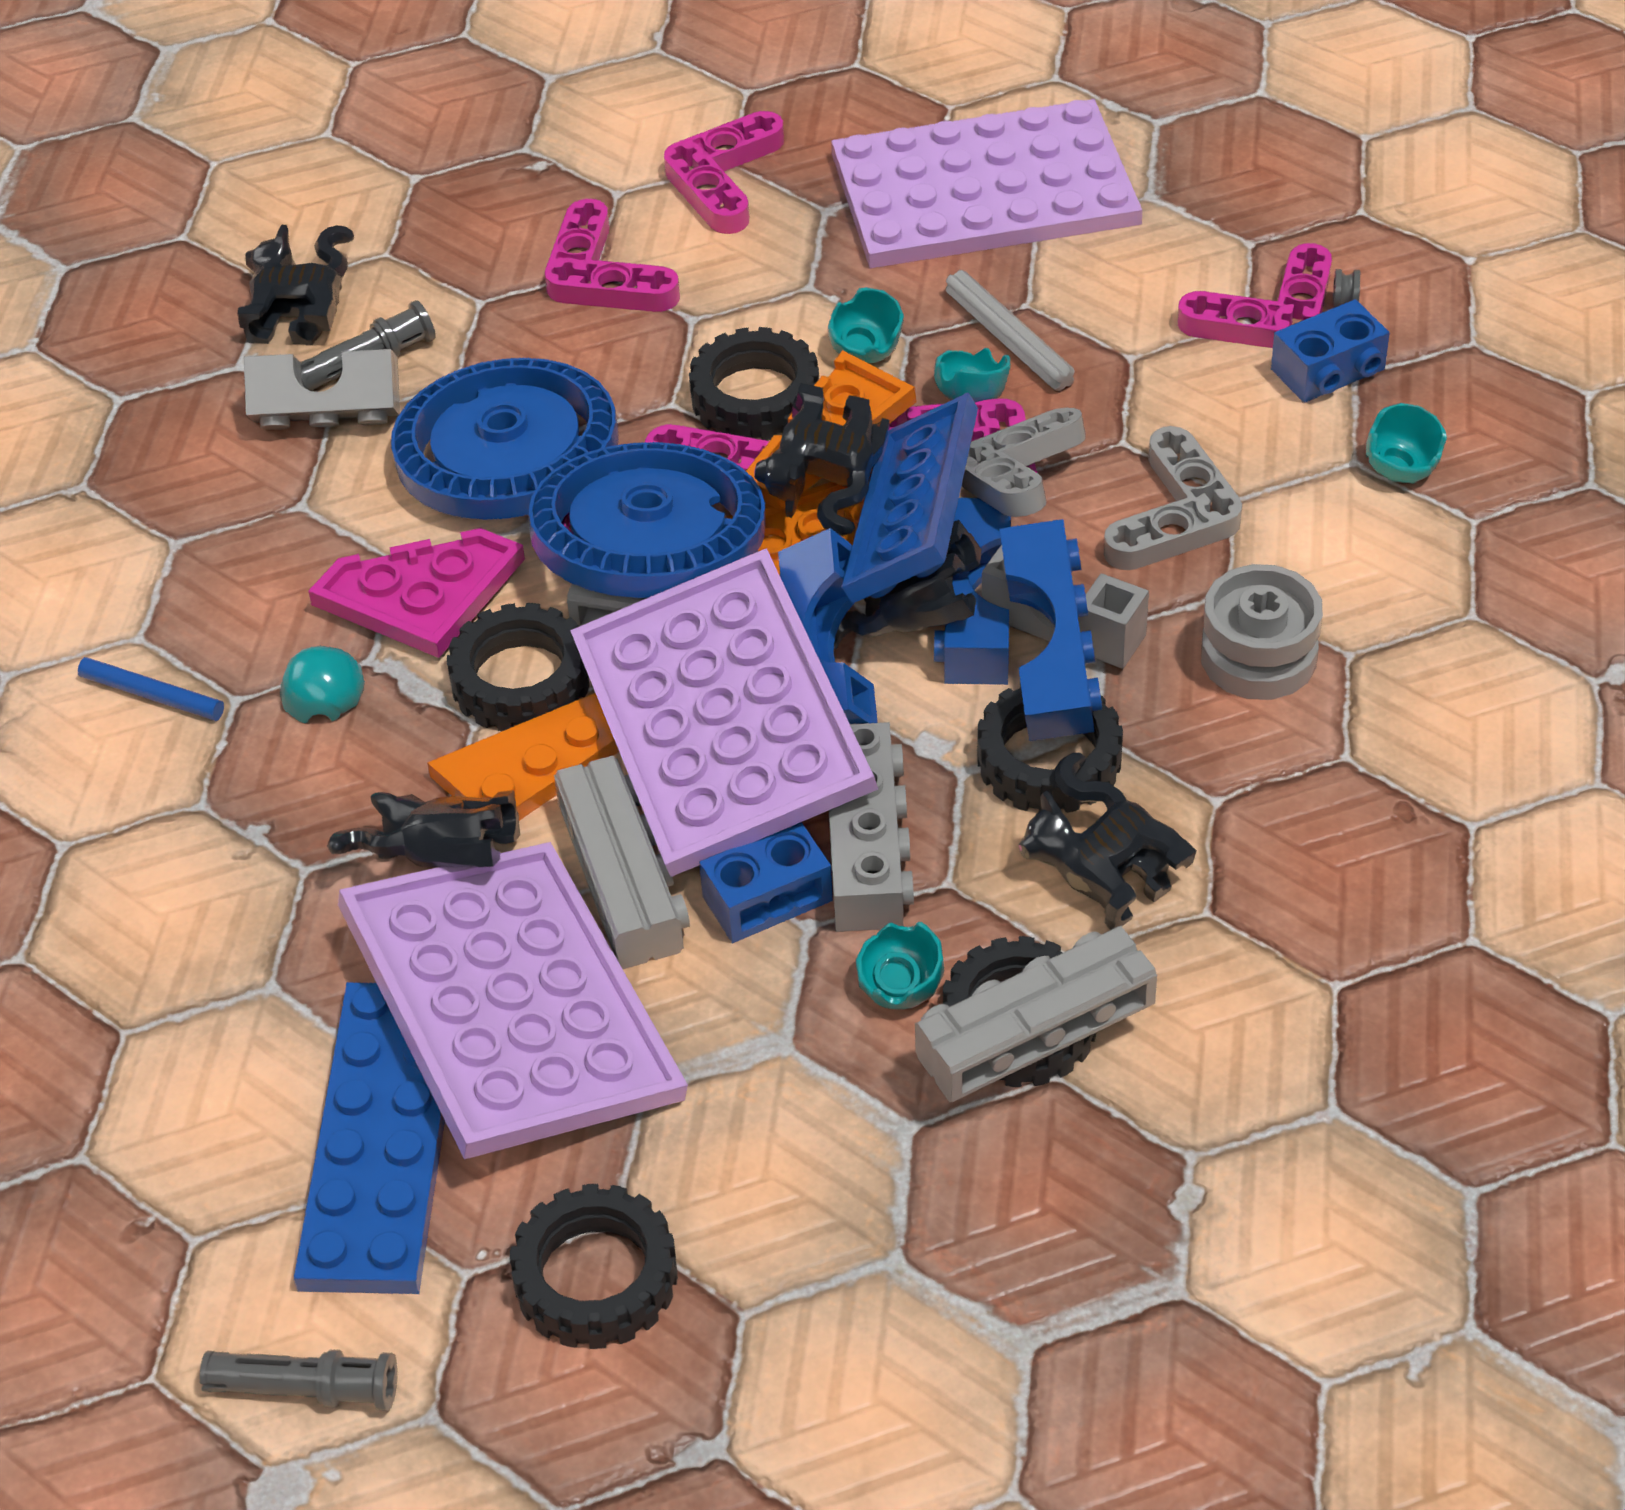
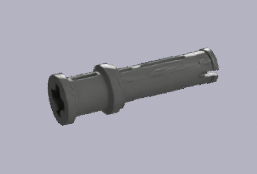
M418 300L409 303L407 310L386 320L379 317L373 320L369 330L302 361L301 375L305 389L312 391L331 380L341 377L342 351L391 349L399 357L400 350L423 339L426 342L434 340L436 333L429 314Z
M330 1349L328 1352L322 1353L320 1357L305 1358L284 1355L234 1354L207 1350L204 1353L200 1366V1384H203L201 1389L204 1392L306 1396L317 1398L318 1402L325 1407L336 1408L340 1402L375 1403L376 1409L389 1411L393 1405L397 1389V1360L395 1354L389 1352H382L379 1358L345 1357L341 1350Z

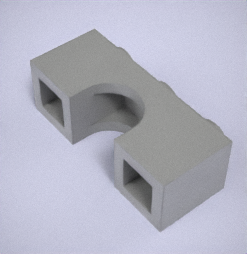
M391 349L342 351V374L340 379L332 388L321 392L305 389L302 383L301 362L293 354L244 356L246 416L253 422L260 423L261 429L290 428V421L309 420V426L334 427L339 425L340 418H358L359 424L379 425L388 422L387 416H399L398 357Z
M1001 545L982 571V598L994 605L1009 609L1010 627L1050 641L1055 627L1044 614L1028 605L1010 602ZM1100 573L1086 594L1088 616L1078 617L1080 632L1091 630L1095 659L1124 669L1146 636L1149 590Z

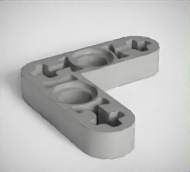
M1066 407L1054 409L972 441L961 487L1007 516H1027L1042 510L1047 502L1042 477L1026 466L1081 444L1086 438L1082 412L1079 409Z
M1175 426L1162 427L1154 431L1150 436L1148 461L1150 466L1176 501L1110 524L1105 530L1104 557L1111 566L1117 569H1138L1229 538L1240 529L1242 502L1239 496L1193 435L1186 429ZM1180 453V459L1177 463L1178 456L1176 454ZM1196 477L1204 479L1207 484L1193 487L1184 484L1182 481L1186 478ZM1210 502H1212V508L1214 510L1212 512H1210ZM1174 524L1182 526L1186 531L1173 535L1163 532L1160 528L1165 525Z

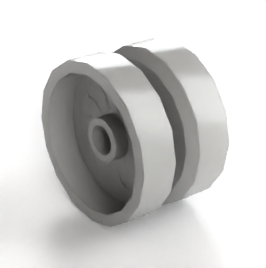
M1251 564L1229 570L1216 579L1205 596L1204 628L1201 646V664L1210 680L1228 693L1246 699L1272 700L1291 695L1306 685L1317 668L1318 638L1321 634L1323 617L1322 599L1314 585L1295 571L1276 565Z

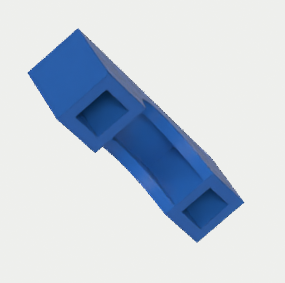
M959 498L954 521H961L968 533L972 534L982 551L980 565L973 570L953 576L952 583L955 595L973 593L976 598L974 616L945 625V630H935L934 662H944L945 684L1008 685L1009 609L986 601L978 595L975 589L982 584V571L1002 545L999 529L1011 527V516L1002 514L979 498Z
M1063 519L1000 528L1010 602L1035 608L1044 614L1055 627L1052 639L1047 647L1036 658L1019 667L1029 741L1094 732L1092 711L1103 709L1098 677L1087 679L1085 664L1095 663L1091 630L1080 632L1078 617L1088 616L1084 584L1073 585L1071 574L1072 571L1082 570L1077 538L1066 540Z
M829 528L779 551V576L849 724L878 723L874 684L844 662H835L834 641L838 627L847 611L855 603L852 604L841 588L852 544Z

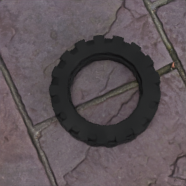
M759 327L758 331L740 328L735 330L736 334L729 336L726 333L714 337L715 342L711 345L705 343L699 349V357L694 356L691 360L689 383L694 414L696 416L700 415V422L707 429L713 427L716 429V432L749 438L761 437V440L766 441L771 440L776 434H783L784 427L788 424V417L792 414L793 401L798 394L800 383L814 386L819 380L818 360L815 353H809V345L802 339L796 341L793 339V334L782 330L778 334L772 332V328ZM752 368L771 369L786 375L793 381L786 390L775 396L758 400L738 399L723 393L717 387L724 378L735 372Z
M515 603L501 605V610L492 613L488 609L478 614V620L475 622L467 621L459 629V638L453 637L449 645L450 655H447L452 694L455 702L458 701L461 712L467 717L473 715L475 722L480 726L488 728L491 724L497 726L498 731L502 732L577 701L580 696L585 697L589 690L588 679L590 678L570 631L579 627L576 621L571 617L566 620L563 618L562 611L550 607L547 611L541 609L540 604L526 603L525 607H515ZM521 646L543 648L557 655L562 661L560 667L549 678L533 686L515 689L494 686L480 679L477 675L479 668L491 656L505 649Z
M1021 683L1020 689L1013 691L1011 688H1008L999 694V699L996 703L991 701L984 709V719H980L978 723L977 764L978 767H981L983 782L986 786L990 784L993 786V794L1002 801L1008 798L1013 801V807L1027 811L1030 807L1040 811L1042 809L1040 797L1045 791L1052 794L1060 809H1064L1065 813L1080 810V804L1085 802H1079L1068 797L1060 790L1055 783L1054 769L1031 767L1015 759L1004 746L1015 733L1027 728ZM1101 695L1103 710L1092 711L1094 732L1084 733L1095 749L1088 755L1084 765L1077 771L1076 778L1083 782H1109L1114 786L1116 773H1120L1123 728L1122 725H1119L1117 711L1113 706L1108 708L1106 706V699ZM1087 802V803H1088L1089 805H1092V804H1094V803H1096V802Z
M1019 936V941L1007 942L1006 937L991 940V946L984 949L979 945L967 952V959L964 962L958 960L950 970V981L946 980L943 986V1004L950 1007L971 997L974 991L987 981L998 980L1003 982L1018 975L1035 958L1040 956L1053 958L1063 953L1061 952V946L1047 940L1045 945L1034 943L1035 938ZM1097 1032L999 1080H1004L1005 1086L1021 1087V1082L1033 1081L1034 1086L1050 1083V1077L1057 1074L1062 1078L1074 1070V1063L1077 1060L1083 1062L1090 1053V1042H1095Z
M598 1184L582 1185L581 1191L570 1193L568 1188L553 1194L554 1200L547 1205L543 1201L530 1211L531 1219L528 1223L522 1221L515 1233L517 1245L511 1246L510 1249L511 1274L515 1294L519 1300L522 1314L527 1321L533 1319L536 1330L548 1339L553 1334L559 1337L560 1344L577 1348L578 1343L589 1344L590 1349L607 1348L606 1342L618 1340L620 1344L629 1342L636 1338L635 1332L642 1327L646 1331L653 1327L659 1320L658 1312L660 1309L667 1310L673 1299L672 1286L677 1285L678 1279L674 1238L672 1233H669L668 1222L662 1212L659 1210L655 1213L652 1210L651 1201L638 1193L636 1197L628 1195L627 1188L611 1185L610 1190L599 1189ZM586 1232H612L627 1237L641 1248L645 1255V1265L639 1277L621 1293L602 1300L579 1301L557 1293L544 1279V1266L551 1253L566 1240Z

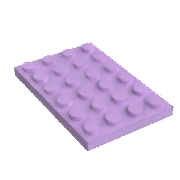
M1095 99L1074 100L1059 105L1030 107L1025 110L1008 113L986 114L976 118L941 121L937 124L897 128L887 132L852 135L848 138L831 140L832 156L870 268L1142 225V208Z
M767 548L570 630L670 877L699 866V861L732 848L753 843L878 790L870 766Z
M551 842L500 853V860L493 867H437L339 890L338 906L464 1160L685 1101L688 1087L687 1082Z

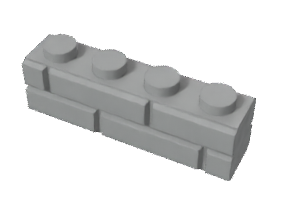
M614 756L591 761L586 767L580 764L558 770L556 775H554L558 805L610 946L622 969L647 963L649 958L652 957L658 960L679 954L684 949L682 929L690 927L688 911L682 895L671 896L668 887L674 885L673 877H670L661 854L655 855L652 846L657 844L645 814L639 815L636 806L641 804L629 774L624 776L618 758Z
M1118 926L1102 935L1098 932L1088 933L1081 937L1072 949L1053 958L1049 956L1035 958L1018 975L1003 982L998 980L987 981L980 985L971 997L950 1007L946 1004H940L929 1009L922 1016L921 1020L915 1023V1052L929 1075L935 1078L937 1086L949 1103L954 1102L1155 1004L1156 970L1142 951L1137 950L1136 944L1122 926Z

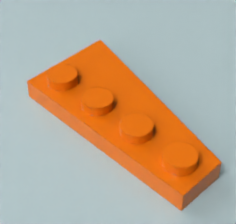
M843 350L834 360L835 369L828 377L821 376L814 385L823 388L824 408L822 420L842 426L846 423L842 416L846 399L849 395L869 399L873 424H877L882 418L890 420L891 423L917 402L914 386ZM792 414L788 417V423L793 419ZM774 435L746 472L754 478L762 490L764 502L781 511L786 507L785 501L770 495L765 484L756 480L754 476L757 462L768 458L779 449L782 435ZM805 473V486L802 493L819 481L821 477Z
M594 693L429 761L427 765L430 777L451 796L487 798L495 796L498 792L514 790L520 821L557 795L554 775H556L558 770L580 764L586 767L591 761L615 756L619 753V750L597 695Z

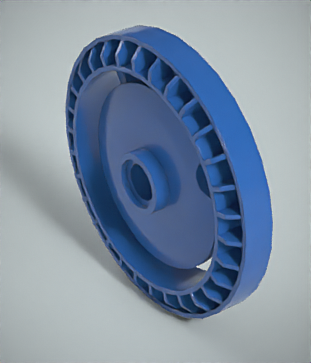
M508 358L482 362L456 370L422 389L406 404L397 417L392 430L391 449L401 483L408 493L422 504L441 513L461 518L481 520L508 519L529 515L531 496L539 483L551 471L568 460L587 452L618 445L619 434L616 410L609 392L587 372L569 364L548 359ZM576 413L587 422L586 429L581 436H579V424ZM429 440L435 462H431L423 454Z
M661 442L614 445L590 451L568 460L551 471L539 483L531 496L529 506L530 536L532 547L538 558L553 573L564 580L587 590L607 595L649 598L758 552L764 540L765 502L762 490L754 478L742 467L718 454L682 444ZM716 503L722 504L731 513L733 519L725 518V513L714 509L712 505ZM568 513L573 534L562 524V520Z

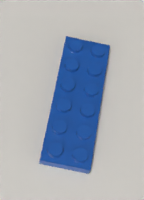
M969 393L888 430L882 455L874 464L869 491L864 500L841 587L852 604L869 596L872 598L884 596L897 583L915 575L917 577H926L938 570L945 562L978 407Z
M346 983L294 1273L297 1292L420 1293L445 1120L377 983Z

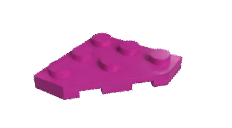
M478 528L460 532L461 540L432 546L431 540L426 539L389 547L391 555L363 561L360 560L359 554L338 558L308 590L312 606L439 658L449 647L453 637L460 635L459 629L467 621L471 622L525 560L524 548L520 543Z

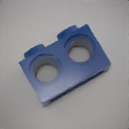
M1355 299L1274 332L1271 370L1305 403L1385 370L1390 332Z
M802 822L753 843L732 848L699 861L702 896L731 943H735L833 901L831 865Z

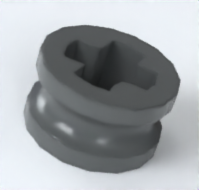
M1335 269L1332 308L1355 299L1359 302L1360 270H1353L1352 274L1346 275L1342 272V269Z

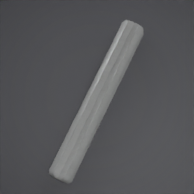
M958 270L954 275L950 274L947 277L946 283L948 285L946 292L1055 391H1062L1066 386L1070 387L1073 384L1074 368L966 271Z

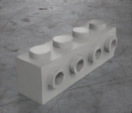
M890 722L850 724L875 777L878 790L829 810L836 932L878 930L890 922L904 926L903 905H914L912 871H901L900 861H910L909 828H898L897 819L907 818L905 785L894 786V777H904L902 744H891Z

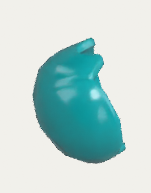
M864 287L859 288L854 297L846 303L838 302L828 323V338L833 349L839 354L843 350L867 363H877L887 358L896 349L902 332L904 314L899 301L886 291Z
M983 348L975 355L965 351L947 350L935 360L933 368L934 379L939 390L950 401L966 393L970 394L974 402L997 399L1002 395L1010 371V357L1004 355L998 363L993 359L989 348Z
M1398 403L1383 408L1377 414L1368 433L1366 456L1369 458V464L1378 474L1394 482L1414 484L1431 475L1432 471L1437 467L1447 441V434L1434 414L1421 406Z
M314 646L302 649L289 660L282 678L280 697L284 710L302 723H307L313 715L317 714L326 715L331 721L337 720L341 713H345L357 706L365 684L361 666L348 652L342 649L327 646Z
M892 922L888 923L876 935L863 943L855 960L859 987L876 1004L888 1009H912L934 996L944 975L941 940L922 922H917L915 926L911 927L899 926Z

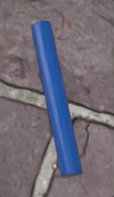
M84 657L78 666L79 677L201 717L218 721L224 711V703L221 700L88 657Z

